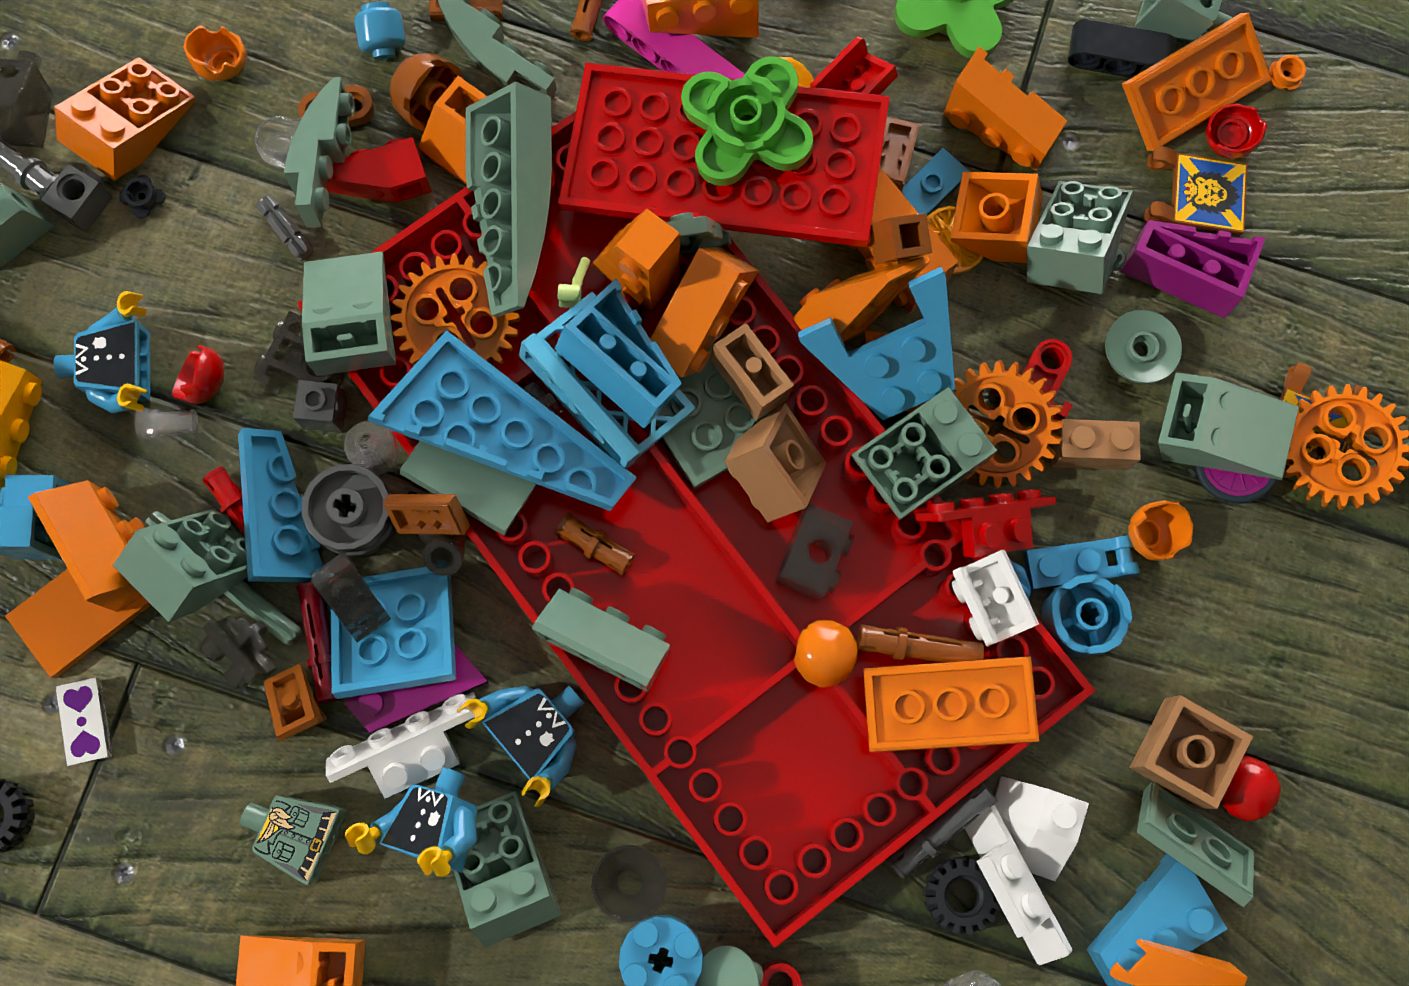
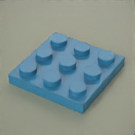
M447 563L331 582L332 694L337 699L456 680L451 569Z

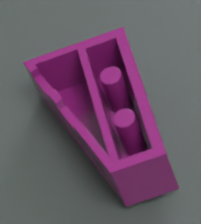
M1148 220L1132 243L1121 272L1225 319L1243 299L1266 238L1254 236L1250 240L1231 237V232L1226 231L1210 234L1197 232L1196 227Z

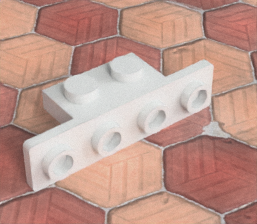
M471 692L466 695L458 694L452 696L442 706L434 710L417 712L401 725L392 729L383 728L374 732L366 741L355 746L346 745L338 748L326 759V777L330 783L368 766L384 798H388L414 784L440 774L442 767L450 769L459 765V757L445 730L474 718V714L469 710H463L461 713H457V710L467 700L477 699L475 693Z
M995 805L991 806L965 828L980 856V859L976 862L1017 938L1023 936L1036 963L1042 965L1068 956L1072 952V947Z

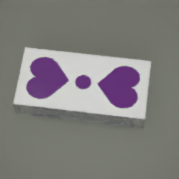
M92 678L56 686L67 766H77L112 758L101 679Z

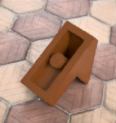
M300 663L263 681L275 734L279 741L291 738L327 720L326 715L314 700L307 672Z

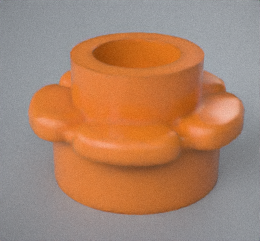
M1295 55L1281 57L1278 62L1274 61L1269 67V73L1272 76L1271 82L1276 88L1281 90L1284 88L1290 91L1297 89L1302 84L1301 79L1305 77V63Z

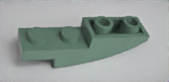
M438 0L445 20L454 37L470 59L491 80L502 88L516 81L551 98L557 91L555 79L552 77L554 75L553 72L538 61L532 64L522 57L523 53L512 43L504 41L501 44L504 36L499 25L500 20L494 14L483 8L479 12L469 5V0Z
M333 77L309 105L294 133L286 158L284 175L296 196L295 206L306 227H322L324 211L329 209V194L326 188L327 179H331L333 176L332 163H344L346 147L351 146V130L348 124L349 116L354 115L355 104L352 93H347L341 77Z

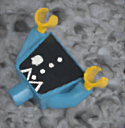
M128 291L122 292L118 297L117 307L113 311L89 326L87 331L79 332L75 335L74 354L56 355L54 358V371L58 378L74 377L75 387L85 393L90 402L110 413L116 414L131 409L142 412L144 406L138 404L137 401H150V331L140 322L134 320L135 317L143 318L146 316V309L137 307L139 300L143 298V294Z
M526 685L500 689L479 700L469 699L457 710V713L469 710L474 714V719L465 725L468 729L474 728L484 717L486 718L482 722L483 725L529 779L521 792L522 796L531 789L538 791L540 798L534 806L540 807L550 791L570 771L577 749V743L574 738L577 731L568 722L567 718L579 709L584 702L570 686L550 700L540 688L534 690Z
M442 767L434 789L416 784L410 786L405 797L389 813L372 822L370 829L365 823H356L350 826L345 832L349 846L356 847L361 854H369L375 849V840L377 839L381 841L380 845L417 858L419 866L427 876L431 875L433 871L439 877L447 876L450 870L462 873L467 851L477 841L476 805L457 797L465 775Z

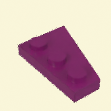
M455 644L456 680L349 697L344 704L369 733H374L409 718L417 712L438 703H443L452 696L489 683V681Z

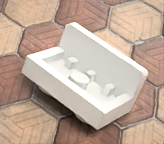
M1000 550L968 566L953 570L956 579L952 581L954 592L961 603H967L973 616L969 618L971 629L979 641L984 640L986 646L996 644L1039 625L1005 550Z

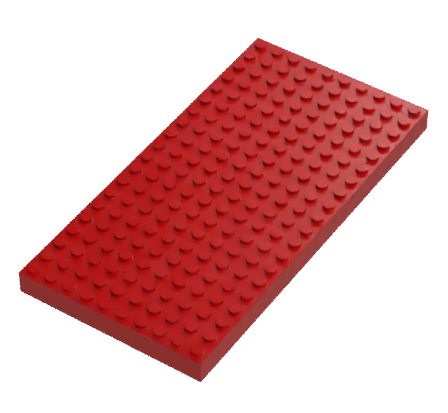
M575 111L551 128L552 175L545 237L536 274L525 306L513 311L520 315V321L510 323V327L516 329L519 335L518 337H507L506 339L513 348L512 352L502 349L498 352L504 362L502 365L494 360H490L488 363L600 448L519 356L523 340L533 333L537 335L570 309L559 307L557 297L559 284L572 285V279L582 257L588 258L590 264L581 286V300L591 292L598 296L612 283V281L590 265L621 229L623 230L629 222L631 223L634 220L632 218L560 209L558 201L576 114ZM467 186L370 252H383L391 316L402 313V310L392 303L393 300H404L406 297L398 288L399 285L411 287L414 283L408 273L412 272L421 277L424 274L421 267L422 262L426 263L431 269L436 268V256H440L445 265H450L452 254L457 255L461 265H464L469 255L472 256L476 269L484 261L487 262L486 255L479 252L477 239L482 236L480 222L473 220L471 207L476 203L474 191L468 190ZM732 239L731 245L721 247L753 266ZM697 251L680 254V276L651 311L642 304L637 307L625 298L631 310L636 309L642 319L640 324L649 338L654 333ZM758 272L730 316L726 329L714 343L746 323L794 384L788 400L784 403H786L826 461L825 468L806 508L767 522L761 512L753 506L750 497L738 480L732 477L729 470L699 488L692 490L660 439L639 456L634 464L627 469L637 478L611 511L537 485L505 535L500 534L467 513L465 515L470 524L466 534L533 624L559 589L569 593L571 588H575L594 599L591 603L592 606L606 612L608 606L613 607L630 617L628 624L640 630L645 625H648L667 635L664 642L670 644L671 649L649 693L549 642L547 643L775 949L1030 744L1015 743L870 752L864 669L941 662L904 657L903 660L893 659V655L858 651L854 669L848 678L837 686L818 687L803 678L794 662L799 636L803 629H807L809 624L817 620H833L849 628L856 642L861 624L894 630L897 627H905L908 632L983 642V660L1031 656L1039 736L1096 690L1039 620V625L990 646H986L984 640L979 641L976 638L969 623V618L973 617L966 602L961 603L954 592L952 581L956 579L953 570L968 566L987 556L976 558L964 557L962 527L958 519L944 522L916 521V512L930 511V503L943 502L939 496L901 520L898 519L851 456L886 430L863 401L800 342L798 332L802 330L792 319L794 316ZM468 283L459 284L453 291V298L461 301L468 299L472 295L473 286ZM438 289L437 295L451 316L450 322L456 325L469 348H474L476 343L462 322V315L457 313L444 290ZM303 299L296 303L301 311ZM435 303L425 304L420 310V319L425 321L434 319L439 312V306ZM488 316L479 317L473 324V331L478 334L488 333L493 327V319ZM391 320L392 332L402 327L401 324L394 323ZM555 333L546 342L554 349L561 334ZM393 335L396 365L347 371L374 409L414 366L409 360L415 351L402 353L399 349L407 339H396ZM563 360L570 367V362ZM575 368V374L581 381L591 382ZM590 390L596 397V390ZM602 392L601 404L607 410L623 412L615 402ZM616 419L617 422L622 426V420ZM628 420L627 433L639 445L649 437L650 423L645 428H642L636 421ZM390 430L410 456L419 440ZM570 513L573 517L594 530L602 529L607 533V538L630 552H634L635 557L625 574L620 575L617 571L594 557L588 559L583 555V550L555 535L556 529L563 517Z

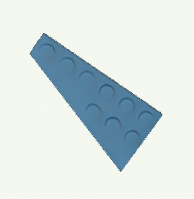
M447 330L368 416V422L608 511L613 509L637 478Z

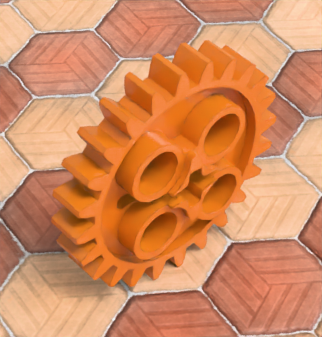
M452 254L450 265H445L440 256H436V268L431 269L426 263L422 262L421 267L424 274L419 277L409 272L408 275L414 284L411 287L399 285L398 288L406 297L404 300L396 299L392 302L397 308L402 310V313L391 316V320L394 323L402 325L401 328L393 332V335L396 339H407L399 347L402 353L415 351L409 360L412 365H415L446 330L468 346L456 325L450 322L451 316L437 295L438 289L444 290L457 313L462 315L461 320L476 343V346L470 349L487 362L494 360L501 365L504 362L498 352L501 349L512 352L513 348L506 339L507 337H518V331L510 327V323L520 321V315L511 312L500 317L491 316L483 274L484 269L488 265L486 261L476 269L474 259L470 255L464 265L460 264L456 254ZM462 283H468L473 286L472 295L463 301L454 299L453 291L455 287ZM425 304H437L439 312L434 319L429 321L420 319V310ZM482 316L492 318L493 327L488 333L478 334L473 331V324L476 319Z
M998 360L993 371L990 370L986 362L979 364V375L969 368L964 371L967 382L959 378L954 379L957 392H952L980 426L994 447L997 449L998 442L1007 441L1014 446L1016 451L1015 458L1004 459L996 452L986 464L967 476L966 479H969L976 472L980 474V485H984L989 477H993L996 488H999L1004 481V477H1007L1011 485L1016 486L1019 480V473L1029 481L1033 477L1031 466L1040 471H1043L1046 467L1041 456L1053 459L1056 455V452L1048 445L1060 444L1062 441V437L1053 433V430L1062 428L1064 421L1053 419V415L1060 412L1063 408L1062 405H1050L1049 403L1056 395L1055 390L1046 393L1041 390L1046 383V378H1042L1036 383L1031 381L1034 369L1030 368L1021 375L1018 374V362H1014L1009 370L1005 371L1002 360ZM985 388H994L1000 393L1001 403L998 407L988 406L984 402L983 392ZM974 405L989 418L971 412L969 406ZM1023 407L1031 409L1036 416L1035 425L1029 427L1021 425L1017 420V410ZM1000 415L1005 418L1003 425L1006 428L996 432L993 429L995 422L991 419L995 420ZM1010 430L1022 435L1024 434L1025 436L1029 437L1030 442L1025 443L1021 441V439L1017 435L1013 434Z
M1350 384L1345 385L1341 394H1337L1335 388L1330 385L1326 390L1325 398L1315 390L1310 395L1311 404L1304 399H1300L1296 405L1299 406V412L1286 462L1290 463L1291 466L1285 471L1284 477L1296 475L1298 480L1293 489L1298 490L1304 486L1309 488L1306 496L1308 501L1316 494L1321 495L1322 507H1326L1331 499H1336L1338 509L1343 510L1348 500H1351L1357 510L1363 506L1364 497L1374 505L1380 500L1378 491L1389 496L1394 491L1391 483L1400 484L1405 479L1398 470H1408L1409 461L1402 457L1409 455V445L1403 444L1405 440L1409 439V431L1399 430L1406 417L1393 418L1390 415L1396 407L1394 403L1384 408L1380 406L1383 396L1381 393L1372 400L1367 399V387H1363L1358 395H1352ZM1332 414L1342 416L1347 422V427H1334L1330 424L1328 416ZM1313 428L1320 429L1322 434L1314 433ZM1374 435L1378 437L1382 443V448L1372 449L1368 447L1364 442V436ZM1343 441L1350 444L1346 453L1338 450ZM1309 445L1321 447L1325 452V458L1322 460L1311 458L1306 451V447ZM1367 460L1374 461L1376 466H1370ZM1341 467H1355L1360 473V480L1351 481L1345 478Z

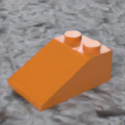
M925 255L861 273L842 282L837 278L822 291L815 288L806 294L800 301L802 308L792 319L801 330H804L831 317L843 342H846L862 334L909 285L908 282L915 279L931 260Z

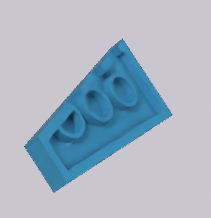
M242 428L238 433L248 581L295 583L318 581L326 583L331 577L327 565L323 566L318 552L320 544L308 532L302 518L303 496H299L294 481L297 476L282 432Z

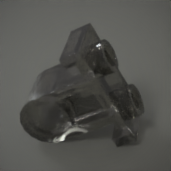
M292 311L288 312L285 320H280L276 325L272 336L273 342L267 353H263L257 360L253 379L263 389L276 395L281 389L275 383L279 375L298 383V380L335 383L340 386L344 379V372L318 377L313 376L314 371L305 360L303 337L300 336L303 332L302 316Z
M345 551L310 574L312 577L311 581L316 590L357 643L391 620V617L380 604Z

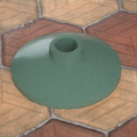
M1134 310L1123 314L1111 325L1105 340V350L1111 366L1118 374L1135 383L1150 384L1165 379L1176 369L1182 355V342L1177 329L1166 317L1150 310ZM1134 346H1141L1145 351V355L1139 356L1134 351Z

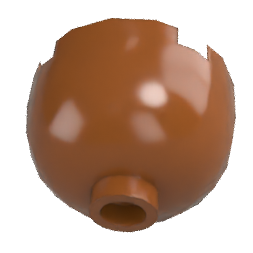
M433 53L414 54L406 58L394 72L389 89L390 99L396 112L405 122L424 132L434 104L457 76L464 79V76L458 66Z

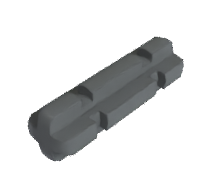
M266 195L256 203V208L284 244L288 246L297 260L302 261L313 253L314 248L301 233L285 210L282 209L274 196Z

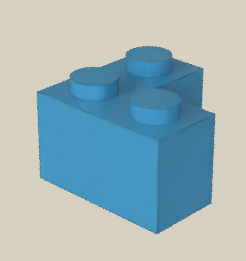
M6 475L5 487H2L0 491V554L15 560H63L28 496L35 492L69 485L68 482L54 475Z

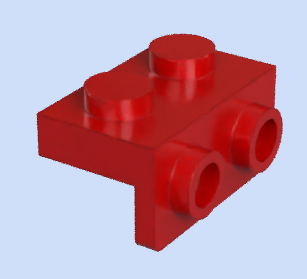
M857 36L811 82L810 87L881 95L898 77L896 66L869 54L865 40Z

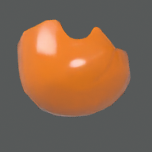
M202 25L198 26L186 36L183 45L192 69L206 80L224 81L232 79L243 70L246 63L247 52L241 38L229 32L224 26H221L219 31H209Z
M1156 501L1140 507L1134 513L1128 526V535L1134 549L1147 560L1163 561L1164 559H1173L1177 552L1191 544L1194 525L1189 512L1178 502Z
M817 620L809 624L807 629H803L799 636L794 660L796 668L807 682L818 687L837 686L848 678L854 669L858 656L857 642L849 628L833 620Z

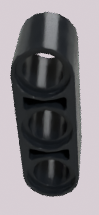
M1080 20L1072 28L1068 63L1078 69L1132 78L1176 52L1177 39L1170 34L1096 20Z

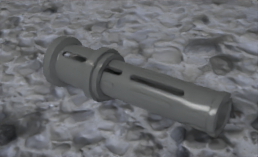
M0 138V166L15 176V180L20 187L25 190H33L40 195L41 199L59 174L55 175L48 170L46 164L39 158L26 157Z

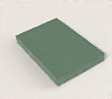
M419 441L400 468L401 475L433 494H456L465 513L502 535L506 534L538 485Z
M1151 782L1143 791L1137 833L1244 907L1253 898L1254 851L1157 783Z

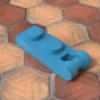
M1129 535L1026 550L1023 555L1031 591L1059 587L1080 575L1095 574L1099 575V578L1106 580L1139 575L1138 562L1133 561L1131 549L1134 547ZM1115 552L1118 565L1108 566L1105 553Z

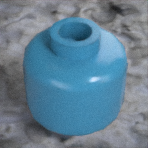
M371 2L361 6V11L354 17L359 49L364 53L373 54L374 60H388L396 57L395 51L404 47L406 42L401 13L395 8H391L388 2Z

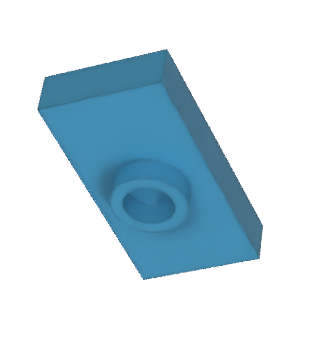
M942 148L903 186L901 193L919 214L926 213V216H928L961 184L962 173L970 171Z

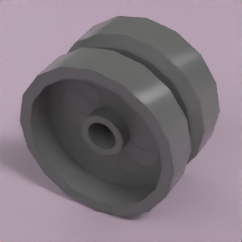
M339 464L321 471L309 483L302 499V518L308 532L331 552L346 558H366L380 552L393 539L396 532L382 503L393 492L371 470L356 464ZM356 508L354 513L349 512L351 509Z

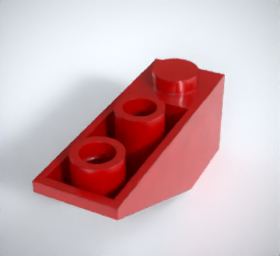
M413 137L407 139L395 138L388 141L384 146L371 150H356L348 157H345L344 163H332L333 176L331 179H327L326 188L328 193L393 203L432 192Z

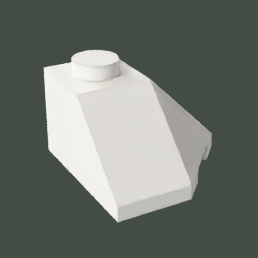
M1000 776L994 795L998 800V803L994 804L1031 873L1056 881L1078 842L1089 803L1047 788Z

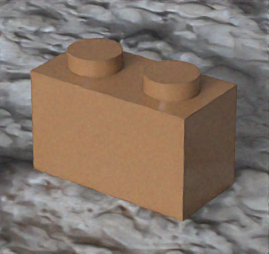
M746 323L714 344L710 357L711 363L756 421L788 400L794 384Z
M1061 419V421H1064V426L1053 430V433L1062 437V441L1060 444H1051V448L1056 452L1054 458L1051 459V467L1128 470L1141 460L1140 422Z

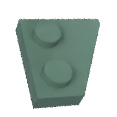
M681 213L670 217V221L666 222L680 233V254L698 251L699 248L723 247L732 244L729 230H724L719 223L707 216L693 217V213Z

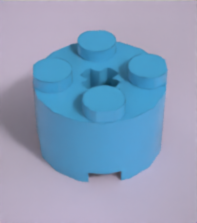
M1095 574L1080 575L1052 590L1041 606V623L1067 656L1078 659L1094 657L1106 653L1121 644L1123 637L1127 633L1128 624L1131 623L1132 613L1130 601L1122 588L1117 584L1113 585L1108 580L1099 578V575ZM1087 611L1091 620L1083 622L1080 613Z
M670 914L651 915L641 919L628 931L620 948L619 969L626 986H695L702 972V948L697 934L686 921ZM660 948L668 950L667 957H673L672 963H665L663 968L655 967V961L649 959L650 953L657 954Z

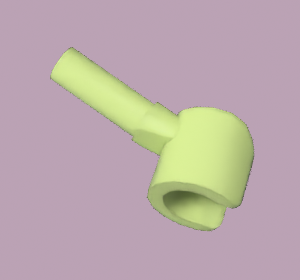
M581 258L572 279V285L559 284L557 295L559 307L572 308L581 301V286L590 264L588 258Z

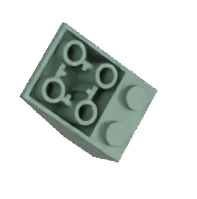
M1059 181L1027 246V283L1102 294L1113 269L1133 190L1119 189L1115 186L1087 185L1077 181Z
M383 252L304 262L302 331L305 360L317 376L396 365Z
M1176 372L1158 441L1162 460L1283 480L1299 406L1217 378Z
M948 387L858 449L851 456L898 519L901 520L982 467L992 458L997 449Z
M215 508L136 530L113 564L127 581L168 622L198 611L248 577L245 537L231 525L227 516L218 512Z
M516 791L476 807L477 841L467 851L462 873L454 871L470 930L484 948L561 916L550 878Z

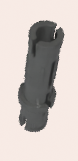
M983 782L915 835L908 843L887 858L888 862L892 865L895 872L902 879H905L907 875L930 856L936 858L941 853L939 850L991 806L998 803V800Z

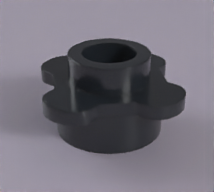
M140 175L129 180L119 194L120 201L124 205H129L133 209V214L140 219L148 217L150 210L154 206L164 203L166 198L165 193L161 189H156L152 185L151 179L146 175ZM145 194V198L140 200L139 197Z

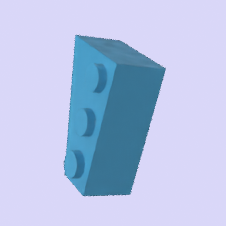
M616 278L564 326L554 349L642 428H645L669 404L682 383L656 341L651 342L640 324L642 321L636 309L631 310L621 293L623 288Z
M1167 853L1160 860L1161 864L1147 881H1143L1135 890L1136 894L1126 906L1114 915L1086 949L1107 986H1133L1114 979L1109 973L1116 962L1124 969L1130 970L1145 955L1144 950L1135 943L1138 939L1190 952L1227 930L1226 925L1195 873Z

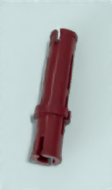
M318 581L298 585L296 590L299 595L310 657L306 660L307 669L312 670L317 696L316 702L317 704H324L343 698L337 699L332 694L331 634L322 590L323 584Z

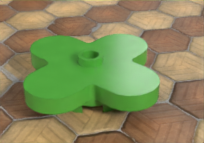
M897 0L894 19L899 29L911 37L923 38L940 32L943 35H948L954 48L967 58H971L979 46L989 56L997 48L1002 36V25L995 10L1009 5L1014 0Z
M780 57L759 59L751 65L743 78L733 81L716 72H702L691 77L684 85L681 95L684 113L692 123L706 130V133L696 147L695 159L699 174L707 182L718 186L733 184L745 175L755 160H760L778 170L790 171L801 167L810 158L813 150L811 128L803 119L788 111L798 93V76L795 68L787 60Z

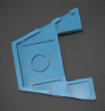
M942 267L908 282L909 288L924 317L923 319L851 351L847 350L831 317L798 332L800 342L882 420L924 403L948 387L951 390L955 389L945 272Z

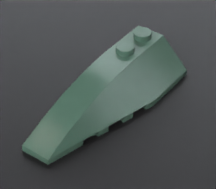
M516 81L466 107L467 189L474 191L476 203L471 207L473 220L480 222L482 236L477 239L479 252L486 255L488 265L484 269L483 274L491 316L494 317L503 316L525 306L542 250L550 204L552 175L551 97Z

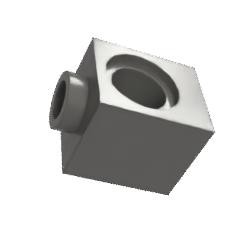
M67 164L40 200L56 215L86 233L113 197L103 188L102 185L105 181L95 172L86 167L81 172ZM84 191V194L79 199L74 200L78 193Z
M298 380L293 419L304 430L342 433L348 396L335 383Z

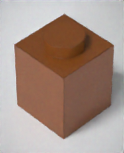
M926 213L891 217L871 225L870 236L875 265L910 260L932 253Z

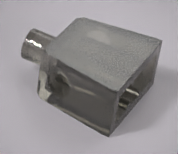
M23 50L18 52L17 59L0 58V137L12 146L43 148L52 102V91L39 71L42 62L41 58L31 51Z

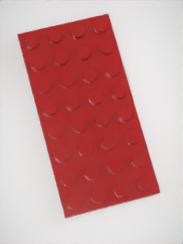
M585 62L558 201L561 210L635 219L644 210L648 209L665 222H669V218L677 214L693 213V217H709L719 223L724 230L868 247L890 96L798 86L797 96L788 111L803 119L811 128L813 150L808 161L797 169L782 171L760 160H755L739 181L726 186H718L703 179L696 165V147L706 133V130L692 123L683 110L682 90L686 82L695 74Z

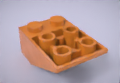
M138 57L54 106L57 141L115 181L144 162L195 102V96Z
M241 935L236 986H362L366 939Z

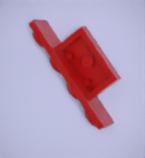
M1027 489L1017 491V498H1013V493H1000L989 495V502H984L983 497L959 499L960 506L954 507V502H936L929 504L930 511L916 512L915 519L916 521L931 522L961 519L964 557L976 558L991 555L1000 550L1010 552L1033 548L1030 508L1056 504V496H1041V489Z

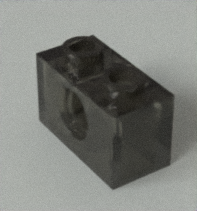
M809 503L800 514L774 582L816 600L824 597L827 592L832 594L841 575V572L836 570L840 556L846 557L854 541V535L850 534L853 521ZM810 545H818L824 550L826 555L824 563H817L811 559L809 555Z

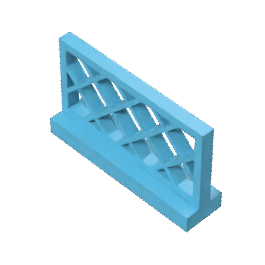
M591 292L537 335L533 333L523 340L519 356L596 444L611 458L628 469L639 456L692 414L696 407L678 388L672 399L682 410L673 417L657 415L650 422L649 437L639 445L627 433L628 420H635L625 411L607 410L601 404L602 391L592 382L581 381L575 374V367L571 363L569 367L563 361L566 359L558 351H554L546 342L555 333L561 334L564 326L597 297ZM590 390H596V397ZM616 419L622 420V426L617 422ZM656 423L664 424L655 431Z

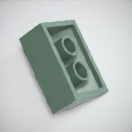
M571 588L569 593L559 589L535 621L532 630L541 639L649 693L671 649L670 644L664 642L667 635L648 625H645L640 630L628 624L630 617L613 607L608 606L606 612L592 606L591 603L594 599L575 588Z

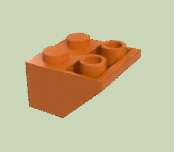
M457 76L434 104L419 143L418 151L467 185L466 107L487 96Z

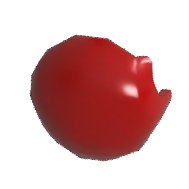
M1237 103L1224 105L1210 116L1205 130L1206 140L1216 155L1229 160L1245 158L1260 146L1266 133L1267 122H1263L1255 107Z
M202 345L197 347L201 349V352L191 351L188 354L171 394L172 397L188 403L201 404L209 401L220 391L224 383L225 364L216 350Z
M1243 756L1220 803L1229 814L1242 820L1257 821L1258 819H1264L1278 805L1281 795L1278 777L1265 762L1251 756Z

